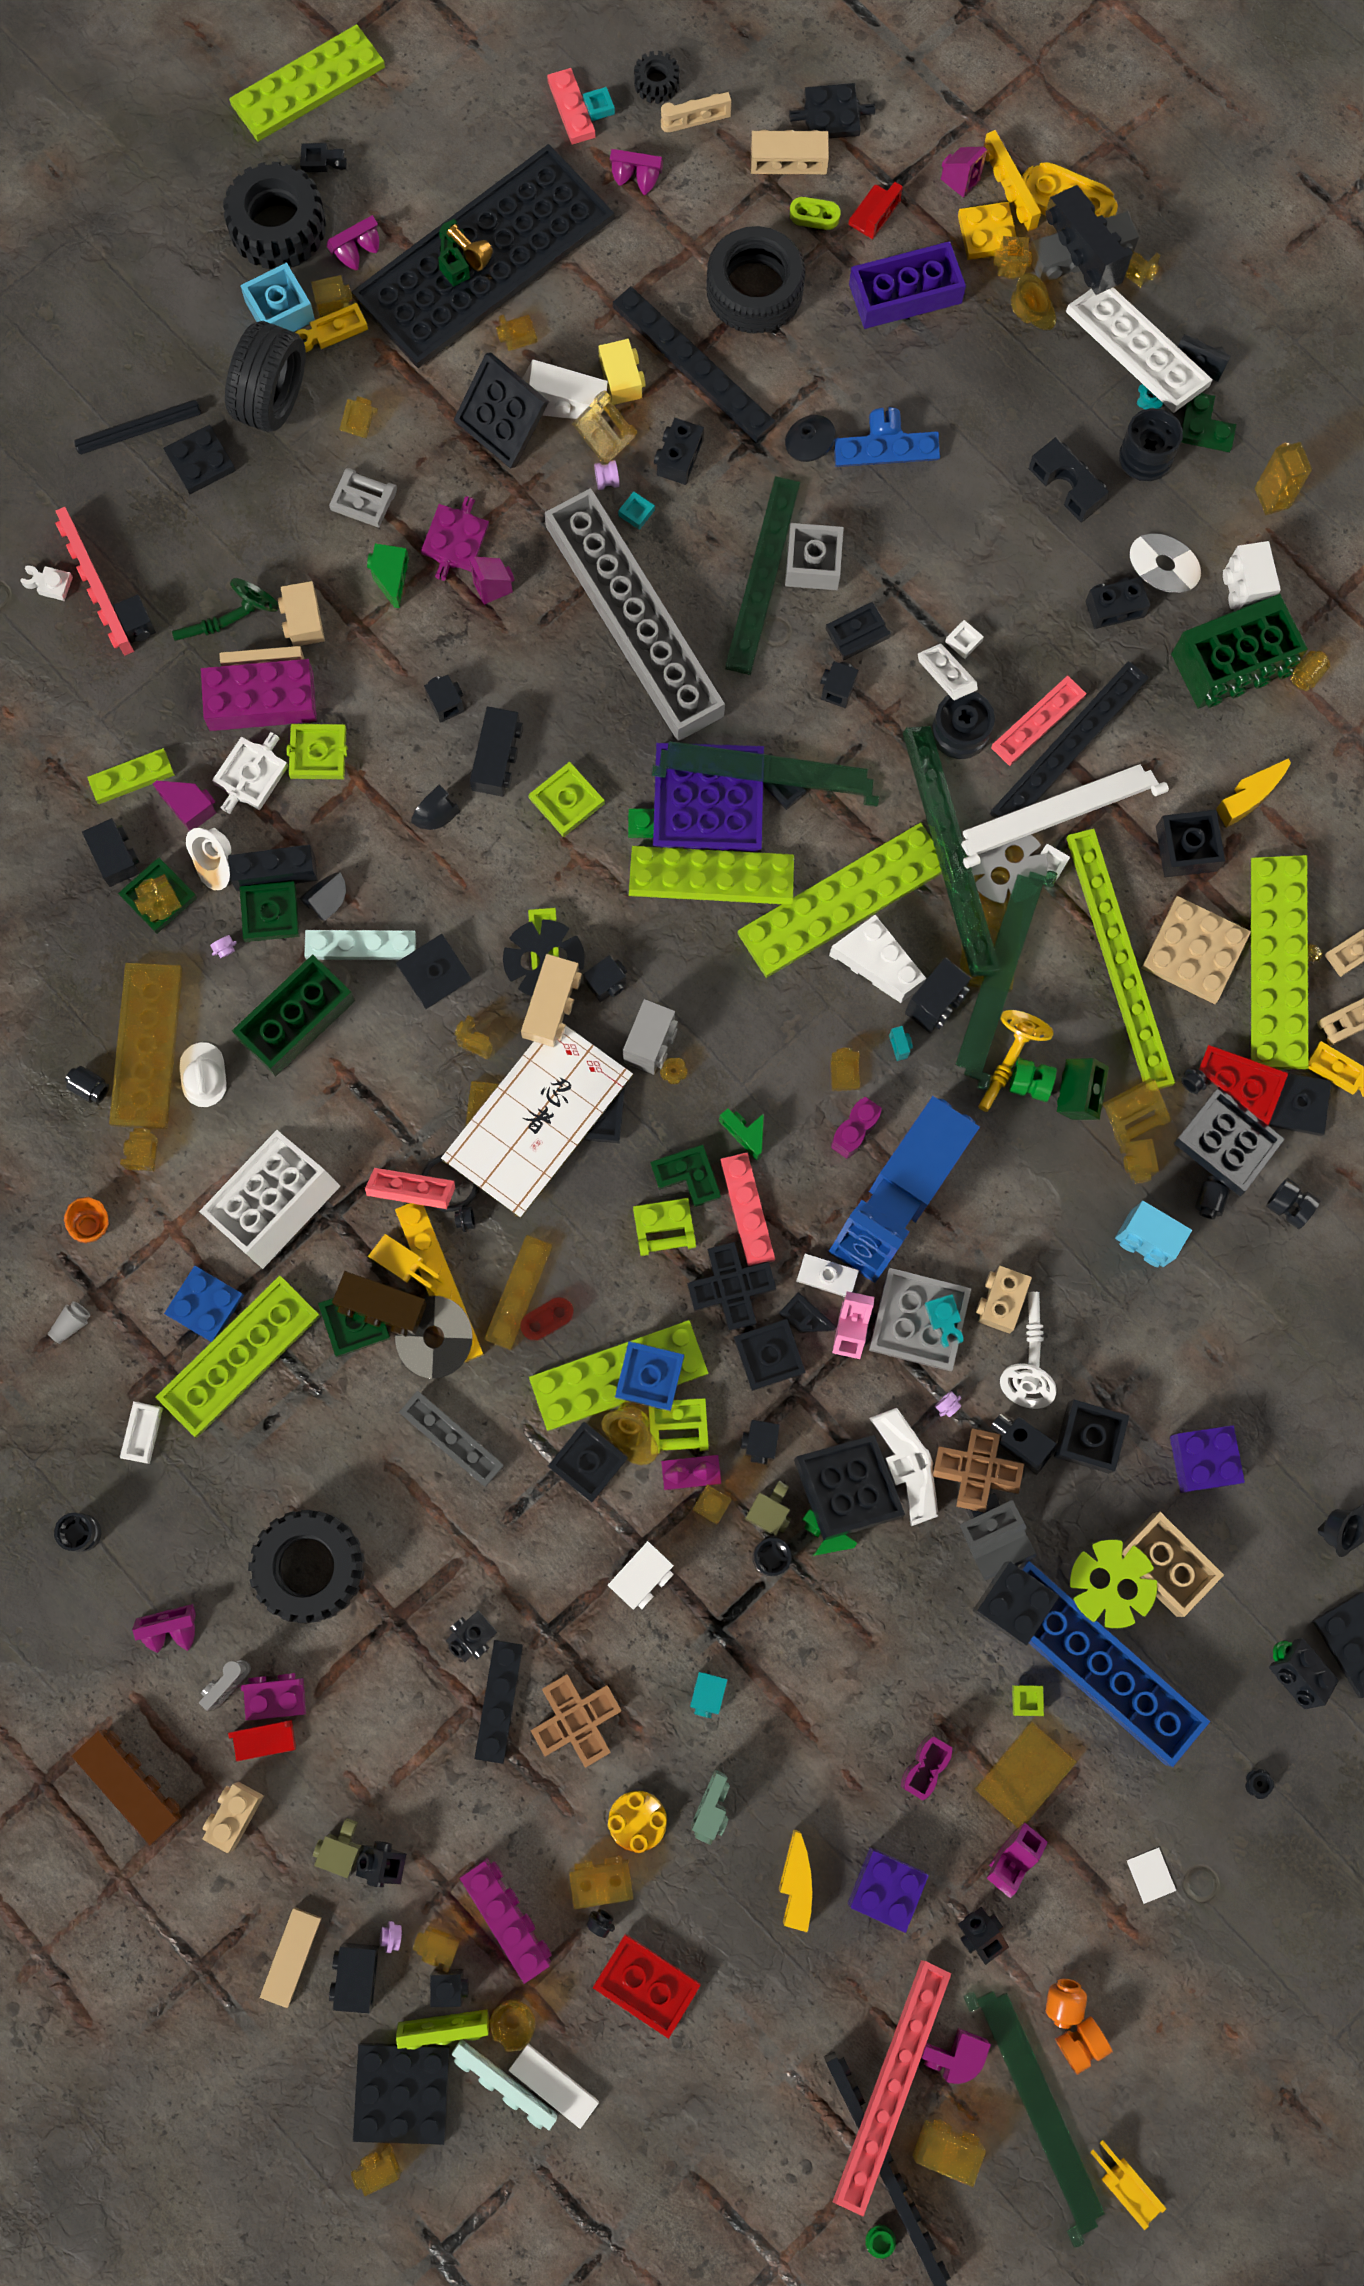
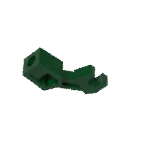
M455 219L444 223L439 230L441 254L438 257L440 271L453 287L470 279L469 266L457 248L459 244L447 235L448 230L454 224L457 225Z

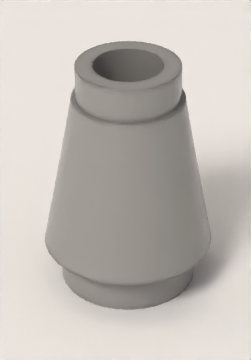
M75 1301L70 1305H65L48 1335L55 1342L61 1344L88 1324L89 1312Z

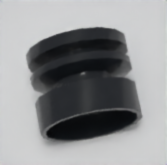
M1156 408L1142 410L1133 416L1119 450V461L1123 470L1129 476L1140 481H1154L1165 476L1173 464L1183 439V429L1179 420L1173 414Z

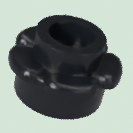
M1187 1069L1181 1078V1083L1189 1092L1197 1094L1200 1090L1207 1088L1205 1083L1207 1077L1199 1069Z
M460 1205L459 1211L454 1213L456 1227L462 1228L463 1232H467L468 1229H475L473 1208Z
M1263 1769L1252 1770L1247 1774L1245 1788L1248 1794L1254 1795L1257 1799L1268 1797L1274 1789V1781L1270 1774ZM1258 1781L1262 1783L1260 1787L1257 1786Z
M599 1909L598 1911L590 1912L586 1925L592 1933L606 1938L610 1931L613 1932L615 1930V1926L612 1924L614 1919L607 1911Z

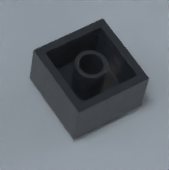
M1216 810L1163 815L1156 825L1164 878L1217 872L1224 864L1225 856Z
M944 958L912 996L905 1014L929 1033L935 1027L940 1030L949 1019V1015L953 1011L952 1006L957 1009L967 997L966 995L970 991L968 984L971 977L947 958Z
M1075 1399L1069 1401L1054 1457L1108 1474L1115 1472L1129 1415Z
M1011 1561L1004 1562L972 1611L1018 1644L1027 1646L1059 1598V1595Z

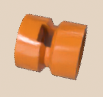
M1091 2016L1077 2025V2031L1068 2030L1055 2038L1060 2050L1076 2075L1091 2067V2060L1100 2061L1113 2053L1107 2039Z

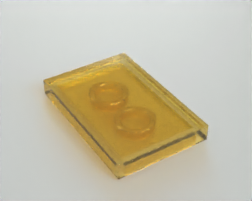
M1030 1721L974 1789L1016 1828H1019L1024 1822L1027 1823L1077 1762Z

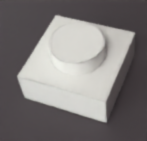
M963 620L946 638L945 643L965 659L983 641L984 636Z
M1046 844L1041 854H1045L1047 857L1048 868L1046 878L1056 882L1070 857Z

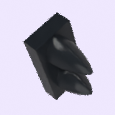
M1186 334L1183 335L1178 345V348L1211 379L1219 382L1231 357L1226 354L1222 346L1213 348L1201 342L1198 338H1192Z

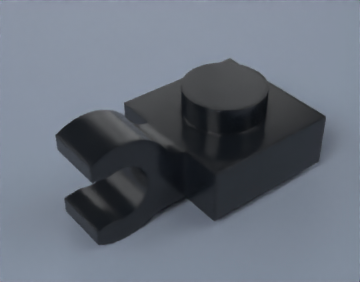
M301 143L300 167L304 172H327L328 165L339 170L346 169L347 158H344V149L329 150L327 143Z

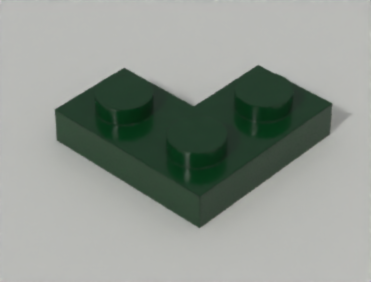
M1200 393L1186 403L1181 443L1230 453L1233 447L1237 424L1211 419L1215 396Z
M703 1145L650 1162L659 1190L686 1182L694 1207L721 1199Z

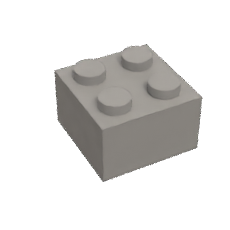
M790 523L785 586L838 590L844 527Z
M643 1000L623 1049L625 1064L653 1075L657 1067L663 1068L668 1055L666 1053L668 1049L666 1045L667 1043H673L678 1031L675 1011L648 1000Z

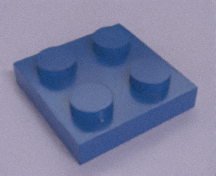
M194 1266L164 1314L212 1342L222 1332L244 1295L197 1266Z
M629 1341L615 1398L671 1412L684 1354Z

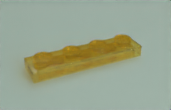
M526 1235L484 1338L485 1341L507 1350H512L553 1245Z

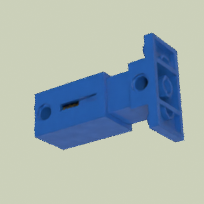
M932 1096L869 1190L873 1195L867 1203L861 1200L856 1209L853 1210L830 1248L829 1253L851 1268L859 1270L860 1274L876 1283L910 1231L905 1229L910 1220L915 1223L917 1222L980 1126L975 1124V1121L970 1116L960 1114L952 1109L947 1101Z

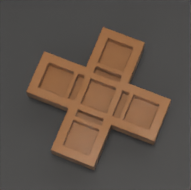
M972 1429L967 1452L944 1447L938 1448L933 1477L961 1482L956 1507L986 1512L990 1488L1019 1494L1024 1464L996 1458L1000 1434Z
M566 1674L542 1689L556 1714L554 1717L530 1730L544 1756L571 1742L586 1768L611 1753L597 1728L599 1724L622 1711L608 1685L581 1699L569 1675Z

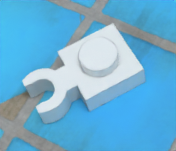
M25 566L26 572L33 575L30 580L21 578V583L25 588L34 589L37 587L39 595L65 601L73 579L71 573L46 566L43 573H40L33 566Z

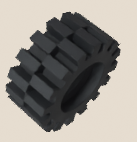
M649 51V57L646 53L643 54L642 60L638 59L634 67L635 90L637 94L640 93L642 99L647 96V102L651 103L652 99H655V104H660V99H663L665 103L668 101V96L672 99L675 96V92L677 93L679 89V65H676L675 58L670 60V54L666 53L664 57L663 51H658V55H654V51ZM652 73H661L666 76V79L655 82L649 80L647 76Z

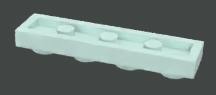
M305 930L306 960L312 954L318 960H401L416 950L415 931Z
M461 2039L452 2053V2056L456 2058L454 2062L465 2072L472 2070L480 2077L478 2081L488 2090L493 2091L495 2088L503 2094V2101L512 2109L517 2110L521 2108L528 2114V2121L535 2127L542 2129L544 2126L547 2130L552 2128L557 2120L558 2113Z

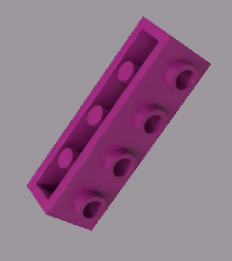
M487 1857L463 1873L460 1880L525 1984L550 1967L551 1960L549 1957L552 1956V1953L544 1940L539 1942L533 1931L536 1928L528 1914L523 1915L519 1910L517 1904L520 1902L511 1887L507 1889L503 1884L501 1878L504 1876L495 1861L491 1863Z

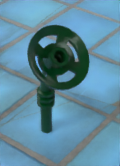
M233 578L230 585L242 599V606L218 619L215 616L213 620L207 618V622L203 619L199 624L173 630V638L175 641L201 634L208 636L209 632L211 634H215V631L219 633L222 628L251 614V612H255L256 609L277 612L279 604L271 595L258 586L243 579Z

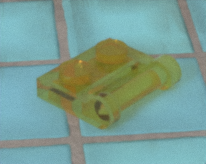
M606 390L600 392L585 411L572 423L603 464H608L637 434V430L633 425H629L610 401L611 397ZM602 408L621 431L619 437L599 413Z
M1152 1078L1103 1103L1115 1132V1139L1121 1147L1130 1144L1131 1139L1158 1125L1164 1126L1171 1122L1157 1083ZM1155 1110V1115L1127 1130L1125 1129V1125Z

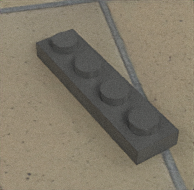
M419 1391L399 1411L402 1416L485 1488L504 1467L499 1460Z

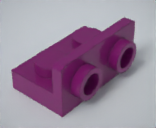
M295 1673L277 1675L278 1681L266 1682V1676L248 1678V1684L241 1685V1691H244L245 1721L306 1714L304 1678L296 1679Z

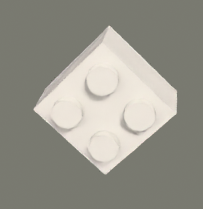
M1269 541L1237 546L1226 568L1223 570V581L1225 585H1228L1230 592L1228 597L1229 606L1231 609H1234V612L1278 595L1281 590Z
M647 1541L608 1586L633 1610L637 1606L643 1609L654 1597L650 1591L657 1584L662 1588L674 1575L670 1571L674 1565Z

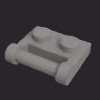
M346 468L329 504L330 510L379 528L390 502L396 495L397 485L392 483L384 484L356 474V471ZM355 484L380 493L382 496L380 498L350 486Z
M245 1660L226 1663L223 1667L224 1675L216 1682L212 1680L203 1689L201 1694L204 1697L200 1700L199 1704L206 1711L218 1709L249 1675L251 1671L250 1664Z

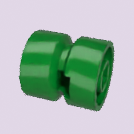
M1018 1058L1012 1074L1009 1092L1022 1096L1030 1093L1033 1099L1047 1102L1054 1086L1057 1068L1045 1064L1036 1067L1034 1061Z

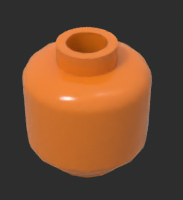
M1059 1979L1057 1983L1049 1987L1045 2009L1046 2014L1054 2021L1056 2026L1070 2029L1072 2025H1078L1084 2020L1087 1994L1078 1982L1070 1979Z

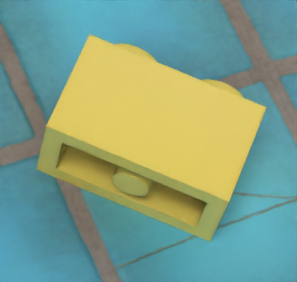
M629 339L599 345V362L604 379L608 381L607 390L611 404L615 405L641 399L642 387H646L643 371L638 372L636 366L639 364L636 348L631 349Z

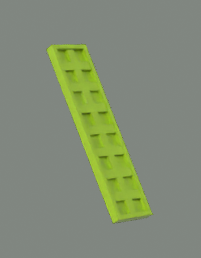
M920 822L795 896L792 905L782 904L739 929L737 934L764 976L768 978L949 870L950 865Z
M1307 855L1251 858V1060L1278 1070L1309 1069Z

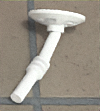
M1028 1292L1029 1324L1026 1325V1328L1029 1329L1026 1332V1335H1029L1026 1338L1029 1342L1028 1364H1014L1007 1367L1001 1375L1000 1385L1004 1394L1014 1403L1026 1408L1039 1409L1050 1405L1054 1401L1057 1389L1051 1376L1039 1368L1041 1342L1044 1341V1338L1041 1337L1043 1331L1040 1330L1043 1328V1325L1040 1324L1039 1292ZM1017 1369H1028L1021 1372L1017 1371ZM1009 1378H1013V1384L1017 1391L1012 1388ZM1040 1392L1043 1396L1042 1398L1034 1399L1026 1397V1394Z

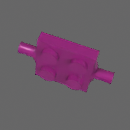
M469 496L464 497L461 509H453L438 504L421 549V554L433 558L440 563L435 577L439 580L440 577L442 581L446 580L450 567L461 568L471 572L469 558L478 556L489 521L475 517L470 513L475 503L472 497L470 500Z

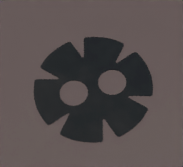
M543 919L540 935L533 922L522 925L512 933L509 939L521 949L504 948L503 966L510 982L526 975L518 987L519 991L533 996L545 956L554 947L563 948L567 953V960L578 963L580 970L584 969L585 954L578 936L562 942L569 931V927L557 921ZM535 952L539 956L540 964L536 969L526 970L522 967L521 957L524 953Z

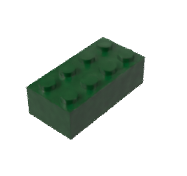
M312 954L244 1018L232 1032L276 1077L356 1000L352 992Z

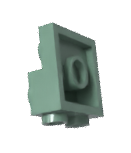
M716 1769L712 1774L691 1823L692 1831L695 1832V1838L709 1845L712 1844L717 1834L723 1835L729 1820L728 1816L725 1815V1807L717 1804L718 1800L724 1801L730 1785L726 1782V1774Z

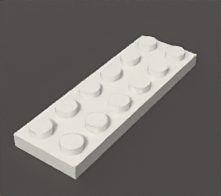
M1111 288L1098 295H1095L1093 290L1090 289L1068 305L1066 313L1173 413L1210 387L1213 379L1116 289Z

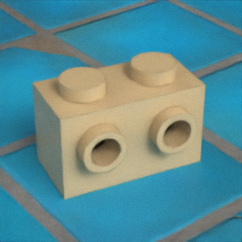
M313 582L281 587L282 597L278 598V604L281 614H286L287 621L282 622L285 638L291 639L293 647L324 642L323 627Z
M999 1266L995 1272L990 1271L985 1283V1287L989 1288L986 1299L981 1297L976 1309V1313L980 1314L978 1322L1009 1334L1014 1331L1032 1277Z
M236 1782L231 1787L226 1786L218 1799L221 1806L216 1815L211 1813L203 1826V1830L206 1833L202 1839L228 1854L234 1851L264 1795L241 1782Z

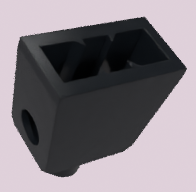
M1000 1414L991 1425V1428L1002 1436L1001 1447L1036 1475L1055 1452L1056 1443L1020 1417L1012 1423ZM1016 1436H1022L1025 1439V1441L1018 1442L1014 1438Z

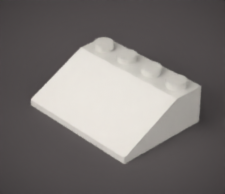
M276 1130L199 1212L263 1269L336 1192L340 1185L320 1165Z

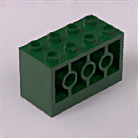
M1278 594L1184 631L1171 655L1199 709L1204 706L1212 708L1230 696L1237 698L1252 687L1260 689L1268 685L1275 678L1279 677L1282 680L1291 676L1295 672L1296 666L1302 662V658L1308 648L1281 594Z

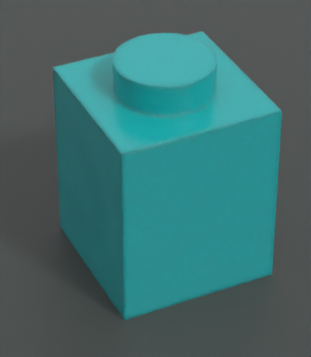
M698 1671L690 1707L695 1708L694 1714L706 1718H711L712 1713L719 1715L727 1684L726 1678Z

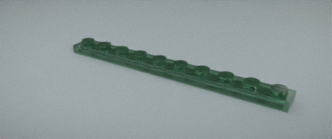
M931 726L906 727L903 731V737L971 977L997 974L1000 971L972 869L971 867L967 869L963 862V859L968 856L961 845L963 842L962 834Z

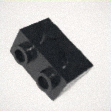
M1303 1638L1293 1641L1283 1660L1272 1662L1269 1666V1669L1303 1709L1325 1706L1339 1682Z

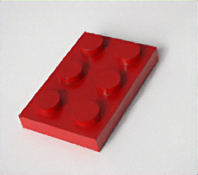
M625 1933L594 1983L593 1989L669 2039L701 1983Z

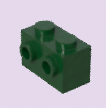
M1094 1058L1066 1059L1062 1073L1060 1095L1057 1100V1112L1071 1120H1100L1109 1066Z

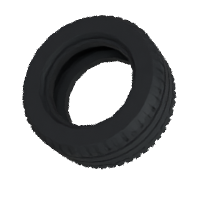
M752 226L732 231L716 244L708 260L706 290L710 307L722 322L741 332L764 333L785 325L798 311L804 291L805 263L801 252L791 239L774 229ZM748 263H761L776 271L783 283L772 294L764 297H749L739 293L731 285L728 278L740 266Z
M266 321L252 323L242 334L231 359L225 387L226 410L234 420L266 432L276 431L286 422L298 397L305 368V344L297 333Z

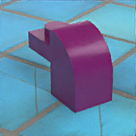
M1024 1822L1006 1840L989 1865L992 1868L987 1879L1011 1898L1018 1891L1026 1872L1040 1860L1048 1842Z
M958 2028L951 2051L926 2043L921 2058L925 2060L924 2065L932 2069L941 2071L942 2067H945L943 2077L946 2082L960 2084L972 2080L980 2073L991 2044L983 2037Z

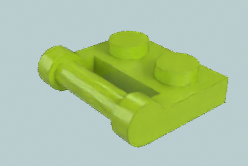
M688 1198L633 1206L640 1256L649 1255V1252L685 1246L688 1249L696 1248ZM677 1229L685 1230L684 1236L647 1241L646 1234Z
M705 1398L673 1400L671 1412L649 1406L651 1454H660V1451L697 1448H700V1451H709ZM699 1429V1437L659 1439V1431Z

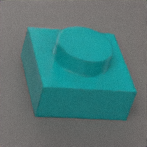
M607 87L583 94V100L591 121L615 115V107Z
M633 491L618 510V516L640 530L655 511V505Z
M903 1026L893 1028L889 1038L896 1060L907 1059L910 1049L913 1048L909 1033H904Z

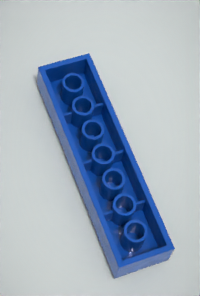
M1030 1561L1022 1563L1019 1567L1020 1569L1059 1595V1598L1029 1644L1163 1764L1174 1767L1210 1721L1099 1622L1089 1620L1078 1609L1075 1601Z

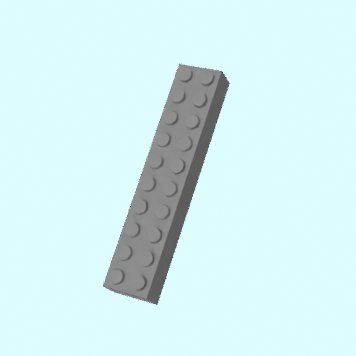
M590 488L546 511L545 522L547 530L676 740L680 741L723 718L725 703L592 489Z

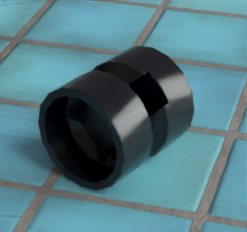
M1287 1177L1273 1193L1266 1207L1279 1216L1285 1214L1287 1222L1297 1229H1301L1314 1214L1321 1200L1308 1191L1302 1193L1301 1186Z
M68 1513L62 1516L54 1528V1538L57 1544L68 1551H89L99 1543L102 1535L99 1522L93 1516L81 1513Z
M767 1538L754 1548L752 1562L760 1574L777 1576L789 1568L791 1551L783 1540Z

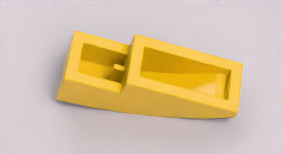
M1289 758L1242 779L1234 789L1237 794L1221 801L1216 811L1226 828L1254 811L1269 796L1291 764Z
M793 1830L779 1885V1891L789 1895L783 1924L786 1927L808 1933L812 1907L811 1869L802 1834L798 1830Z

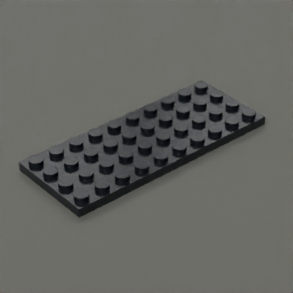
M547 144L351 291L352 297L417 368H420L615 219V213L552 146ZM453 219L456 220L458 229L464 231L465 237L471 243L485 240L493 249L489 262L482 270L477 271L468 264L470 279L454 287L440 271L438 259L441 254L439 230L444 223ZM458 246V250L465 259L463 249L460 246Z

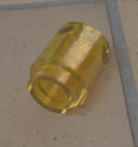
M1309 651L1302 659V662L1294 669L1295 672L1291 677L1293 684L1303 691L1314 688L1330 668L1328 656L1321 651Z

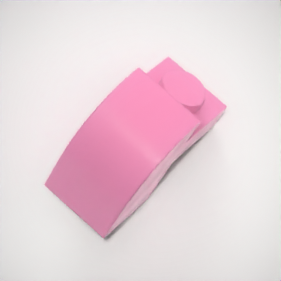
M846 1292L840 1310L832 1353L860 1359L875 1297Z

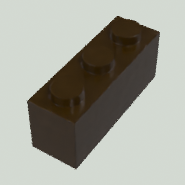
M344 1271L332 1301L338 1307V1313L353 1318L354 1314L365 1317V1323L380 1327L381 1323L392 1327L391 1332L407 1337L408 1333L416 1334L427 1306V1302L423 1298Z

